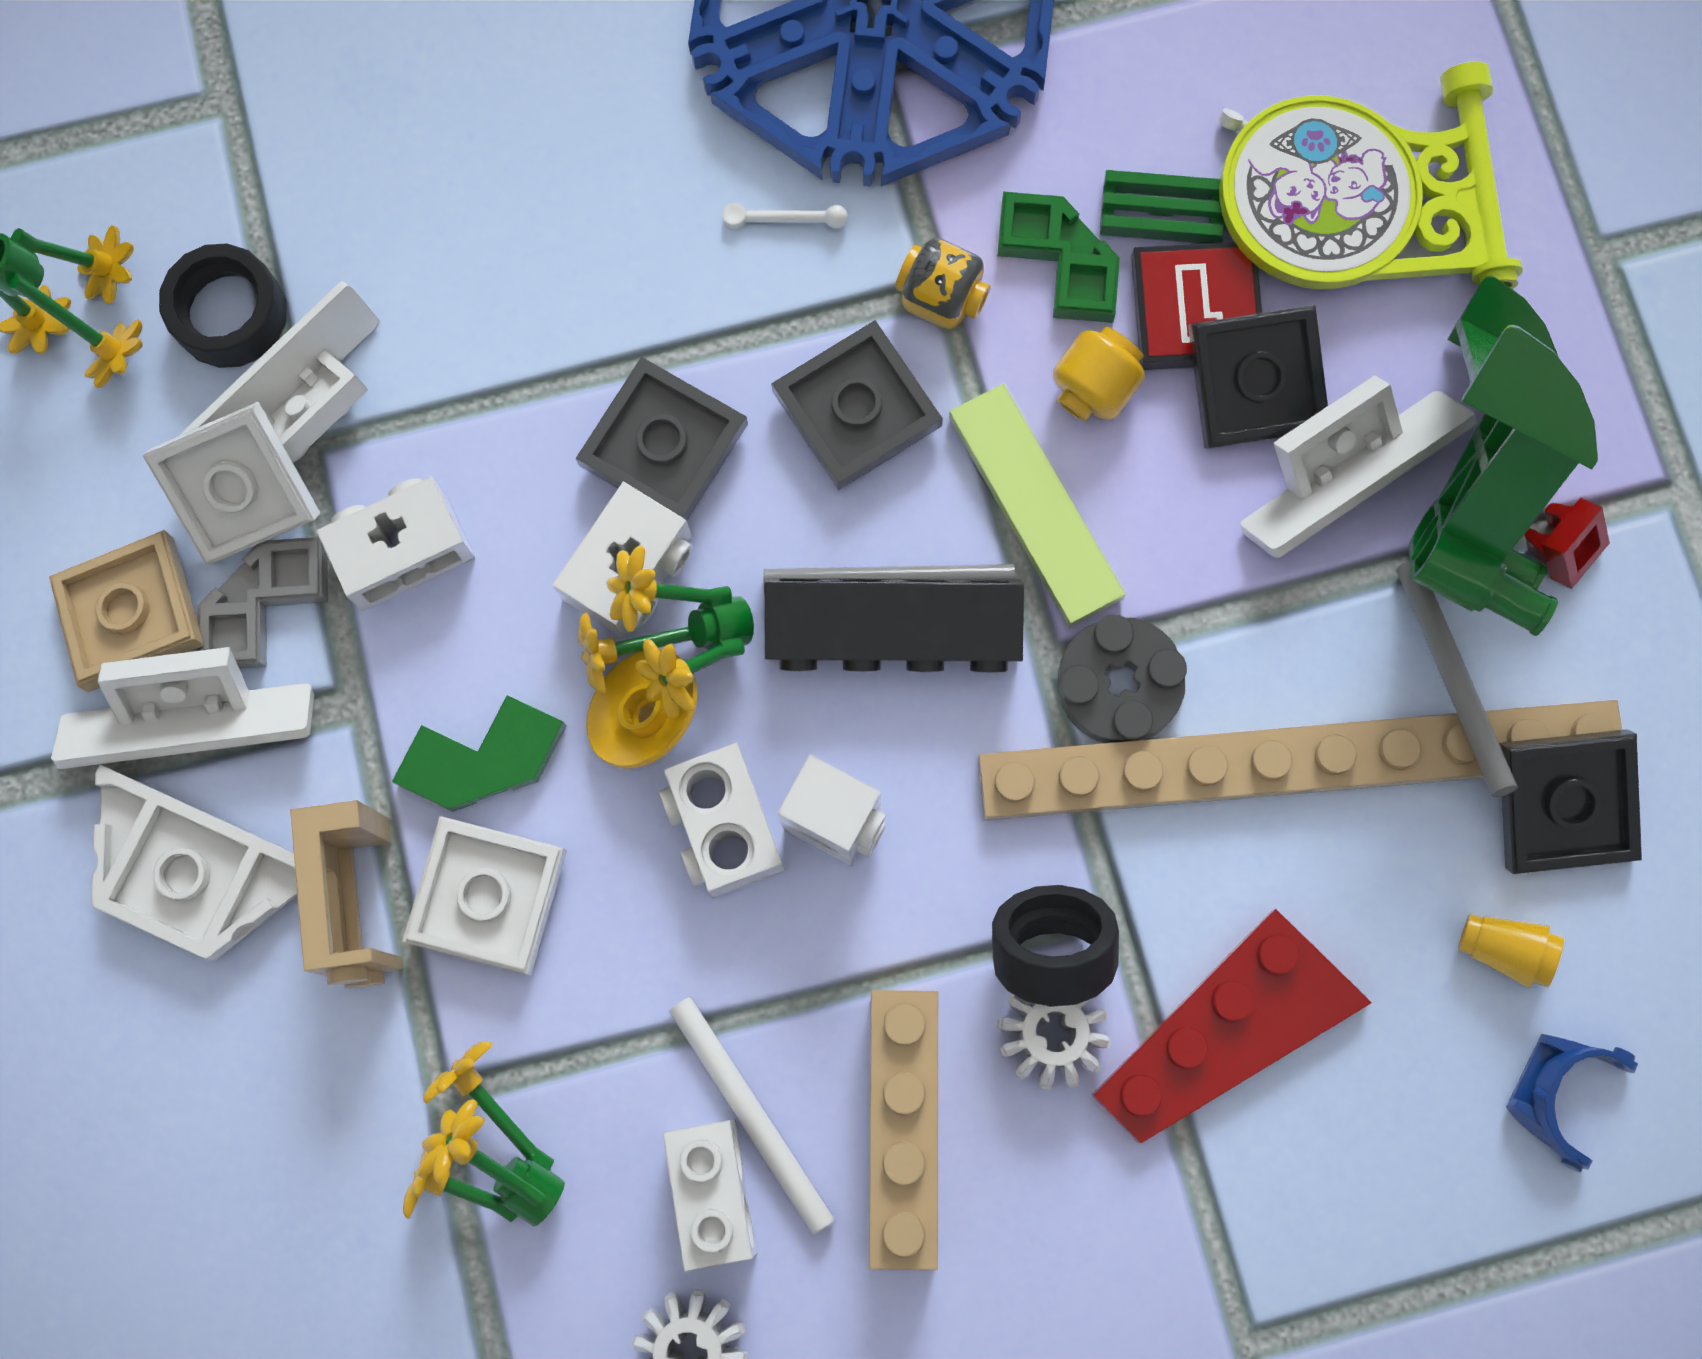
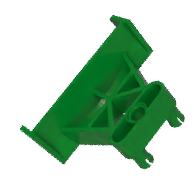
M1488 275L1482 279L1447 338L1448 341L1462 348L1471 381L1461 400L1483 412L1484 415L1440 496L1428 508L1410 540L1411 580L1471 612L1474 610L1480 612L1487 608L1528 630L1530 634L1538 636L1552 618L1558 605V600L1551 595L1548 596L1537 590L1546 575L1547 565L1541 562L1538 563L1513 550V548L1579 463L1593 470L1598 462L1595 421L1579 382L1559 358L1544 321L1525 297L1498 278Z

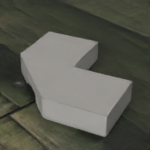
M319 537L266 540L255 545L242 558L244 563L219 589L215 587L197 605V621L204 642V646L197 648V651L230 647L239 669L267 667L266 606L328 602L327 553Z

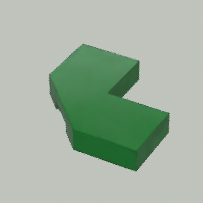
M1003 191L997 256L1057 261L1053 318L1113 323L1116 315L1120 257L1104 240L1100 241L1080 220L1077 210L1064 196Z
M506 695L478 751L421 725L392 782L454 812L477 804L479 800L538 782L567 725L549 714Z

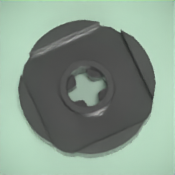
M1108 615L1099 622L1081 630L1067 646L1058 668L1059 694L1063 701L1062 706L1072 724L1086 736L1096 741L1114 743L1146 740L1160 733L1177 714L1185 695L1187 663L1178 652L1173 641L1156 626L1137 618ZM1123 666H1126L1134 671L1132 680L1139 685L1138 690L1133 693L1125 689L1119 696L1113 695L1108 690L1111 685V679L1104 673L1110 667L1120 670Z

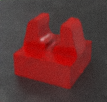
M1580 498L1574 506L1551 503L1545 508L1547 522L1554 527L1550 534H1541L1531 528L1524 534L1528 551L1541 563L1547 565L1550 579L1571 589L1610 544L1603 507L1583 498Z

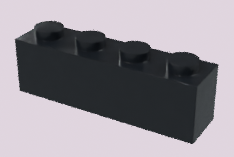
M768 578L765 581V659L779 660L780 670L811 671L817 669V660H843V670L878 671L881 670V660L906 661V670L939 672L944 671V661H970V671L993 673L1008 671V661H1023L1024 583L1020 579Z

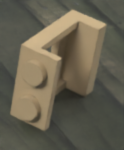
M358 800L290 809L304 971L326 976L327 985L344 984L345 989L385 984L384 973L404 970L403 958L373 948L363 949L354 848L392 843L389 818Z

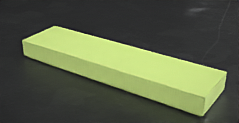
M1003 383L950 410L949 419L1068 628L1123 600L1126 595L1005 384Z

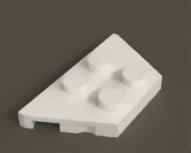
M99 765L95 773V785L101 787L100 824H94L93 850L97 856V868L92 874V907L199 957L215 961L297 896L293 852L112 769Z

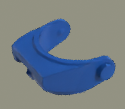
M1541 1034L1506 1108L1531 1134L1553 1148L1562 1157V1164L1578 1172H1582L1583 1169L1589 1170L1593 1160L1567 1143L1559 1131L1555 1114V1098L1561 1080L1575 1063L1586 1058H1597L1623 1071L1635 1073L1638 1063L1634 1061L1636 1056L1619 1047H1615L1613 1051L1590 1047L1561 1037Z

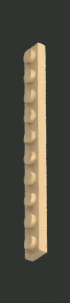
M1618 700L1485 711L1499 743L1623 730ZM1457 713L979 754L978 757L984 821L1484 778Z

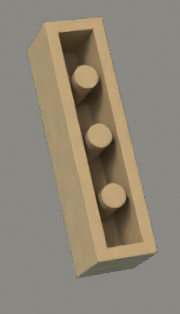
M871 990L869 1269L938 1270V991Z

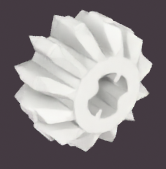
M1011 994L1007 999V1003L1023 1017L1021 1021L1009 1017L1000 1018L997 1028L1004 1032H1017L1019 1040L1001 1046L999 1049L1002 1057H1008L1023 1050L1027 1055L1015 1070V1075L1019 1079L1026 1078L1036 1064L1042 1065L1039 1075V1087L1041 1089L1050 1090L1052 1088L1055 1067L1059 1066L1063 1081L1068 1088L1078 1086L1079 1076L1073 1061L1076 1060L1085 1070L1095 1073L1099 1070L1101 1064L1097 1058L1085 1050L1087 1045L1096 1048H1107L1110 1046L1111 1039L1109 1036L1090 1033L1089 1025L1103 1022L1108 1018L1106 1010L1097 1009L1085 1015L1081 1008L1089 1000L1068 1006L1049 1007L1039 1004L1032 1006L1030 1003ZM1052 1014L1060 1017L1059 1023L1061 1028L1070 1031L1068 1044L1065 1041L1057 1044L1059 1052L1047 1050V1039L1036 1034L1038 1022L1042 1025L1050 1021L1048 1015Z
M696 1289L692 1292L688 1312H685L681 1298L676 1292L665 1296V1309L669 1319L659 1311L651 1308L642 1316L646 1326L657 1336L641 1334L636 1335L632 1340L633 1349L653 1354V1357L650 1359H685L684 1353L674 1350V1341L680 1344L687 1336V1333H693L697 1335V1347L707 1350V1359H748V1352L744 1349L727 1346L728 1342L738 1339L745 1333L744 1323L734 1322L722 1328L718 1322L726 1315L730 1304L722 1299L715 1305L710 1315L704 1313L706 1296L705 1291L701 1289Z

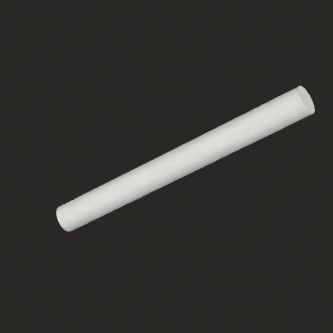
M688 997L669 1010V1013L813 1235L832 1223L835 1220L692 998Z

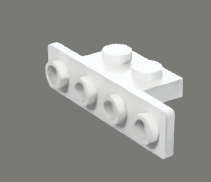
M344 281L339 282L180 435L259 402L292 463H294L338 419L346 415L352 405L368 391L357 376L340 362L379 325V319L350 285Z
M1376 375L1372 376L1273 443L1288 490L1240 522L1243 534L1274 558L1282 557L1474 427L1477 423L1474 411L1441 391H1434L1398 415L1391 385Z
M230 647L101 663L98 684L111 708L62 715L59 719L51 759L57 769H67L306 738L310 735L314 692L309 683L248 690Z

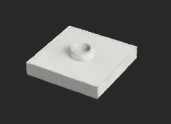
M259 402L154 446L142 455L206 565L312 522L320 514L318 507Z
M440 816L402 942L531 976L567 850L555 845Z

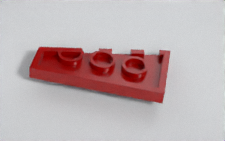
M1274 909L1091 1096L1138 1143H1143L1370 1005L1372 1002L1277 909Z

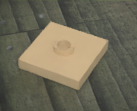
M165 530L49 576L77 686L87 693L100 688L98 677L101 663L185 653L204 646L174 537Z

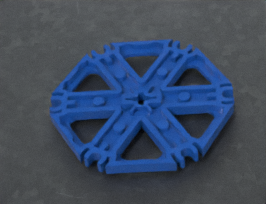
M694 0L688 46L696 70L707 65H716L720 68L716 73L703 78L705 92L707 96H711L714 106L822 181V168L827 157H830V176L833 183H840L841 171L845 165L857 163L863 167V186L868 187L875 180L876 163L882 162V187L1009 135L1010 127L1016 128L1020 124L1022 111L1011 105L1008 100L1013 97H1022L1027 102L1035 105L1039 98L1040 89L1044 90L1054 0H1029L1025 46L1022 52L1015 57H1011L946 13L948 10L974 0H882V6H880L878 14H875L873 28H869V13H867L866 3L869 0H794L728 27H725L720 21L722 0ZM852 22H856L855 32H851ZM887 26H892L891 36H886ZM837 55L827 129L822 134L814 137L804 136L761 107L756 101V93L763 84ZM897 61H900L963 104L968 112L966 122L958 128L913 146L903 147L894 143L888 132Z

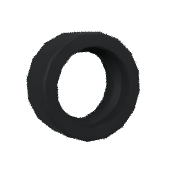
M228 243L207 244L185 253L167 271L159 290V312L167 331L196 360L218 368L241 367L259 359L278 341L286 323V299L277 280L266 265L249 250ZM241 276L253 284L258 295V302L252 316L240 329L224 336L208 337L202 335L193 327L190 320V308L196 295L208 283L222 277Z
M1035 886L1014 894L999 906L992 921V951L995 976L1008 992L1026 1002L1049 1007L1076 1005L1097 997L1113 982L1118 968L1119 928L1115 913L1102 898L1084 889L1070 886ZM1057 933L1075 936L1090 944L1085 950L1065 956L1036 954L1020 946L1025 940L1033 937Z

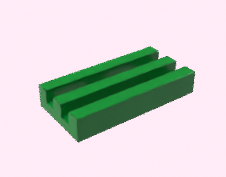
M1106 170L1103 182L1099 235L1206 244L1221 243L1224 224H1222L1223 216L1219 200L1220 179ZM1114 209L1149 212L1151 215L1172 216L1176 214L1209 217V223L1115 216Z

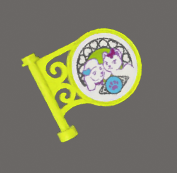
M1466 62L1449 68L1441 75L1440 82L1443 101L1447 106L1458 108L1460 121L1459 127L1441 132L1406 130L1390 124L1382 116L1361 104L1347 99L1323 95L1295 97L1274 104L1260 112L1243 127L1235 138L1226 156L1220 176L1219 200L1225 225L1238 248L1249 260L1267 274L1286 283L1311 289L1345 288L1371 280L1471 273L1472 281L1477 285L1481 283L1485 276L1491 275L1512 289L1517 287L1519 284L1518 276L1522 274L1523 267L1520 260L1508 258L1482 103L1493 93L1489 65L1483 62ZM1463 145L1468 176L1451 183L1436 180L1429 173L1428 164L1440 163L1442 166L1436 172L1437 177L1443 180L1449 179L1459 165V158L1453 149ZM1412 152L1422 153L1418 156L1417 159H1415V156ZM1424 194L1426 197L1431 198V200L1427 201L1422 207ZM1436 216L1451 218L1447 220L1442 228L1444 235L1436 233L1431 225L1432 219ZM1458 223L1465 232L1466 245L1461 252L1444 256L1396 259L1411 239L1413 233H1415L1419 244L1427 250L1442 252L1448 250L1459 237L1460 227Z

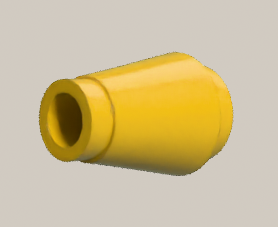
M1470 913L1461 934L1458 951L1470 954L1472 958L1528 988L1533 983L1548 988L1552 983L1564 947V937L1550 933V926L1486 916L1480 917Z

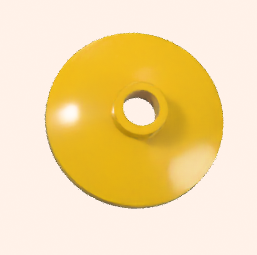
M643 651L625 658L610 670L604 677L606 693L601 694L597 690L595 691L587 713V736L593 751L608 764L623 769L646 766L667 754L683 737L695 712V709L685 711L679 707V716L672 720L664 711L661 699L650 702L646 698V689L652 681L642 677L635 668L637 661L646 659ZM694 676L693 682L683 687L689 693L696 708L698 690Z

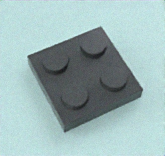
M876 320L771 383L772 392L838 491L942 427V416Z
M641 357L575 459L581 468L614 487L619 488L624 481L685 520H688L748 425L747 416Z

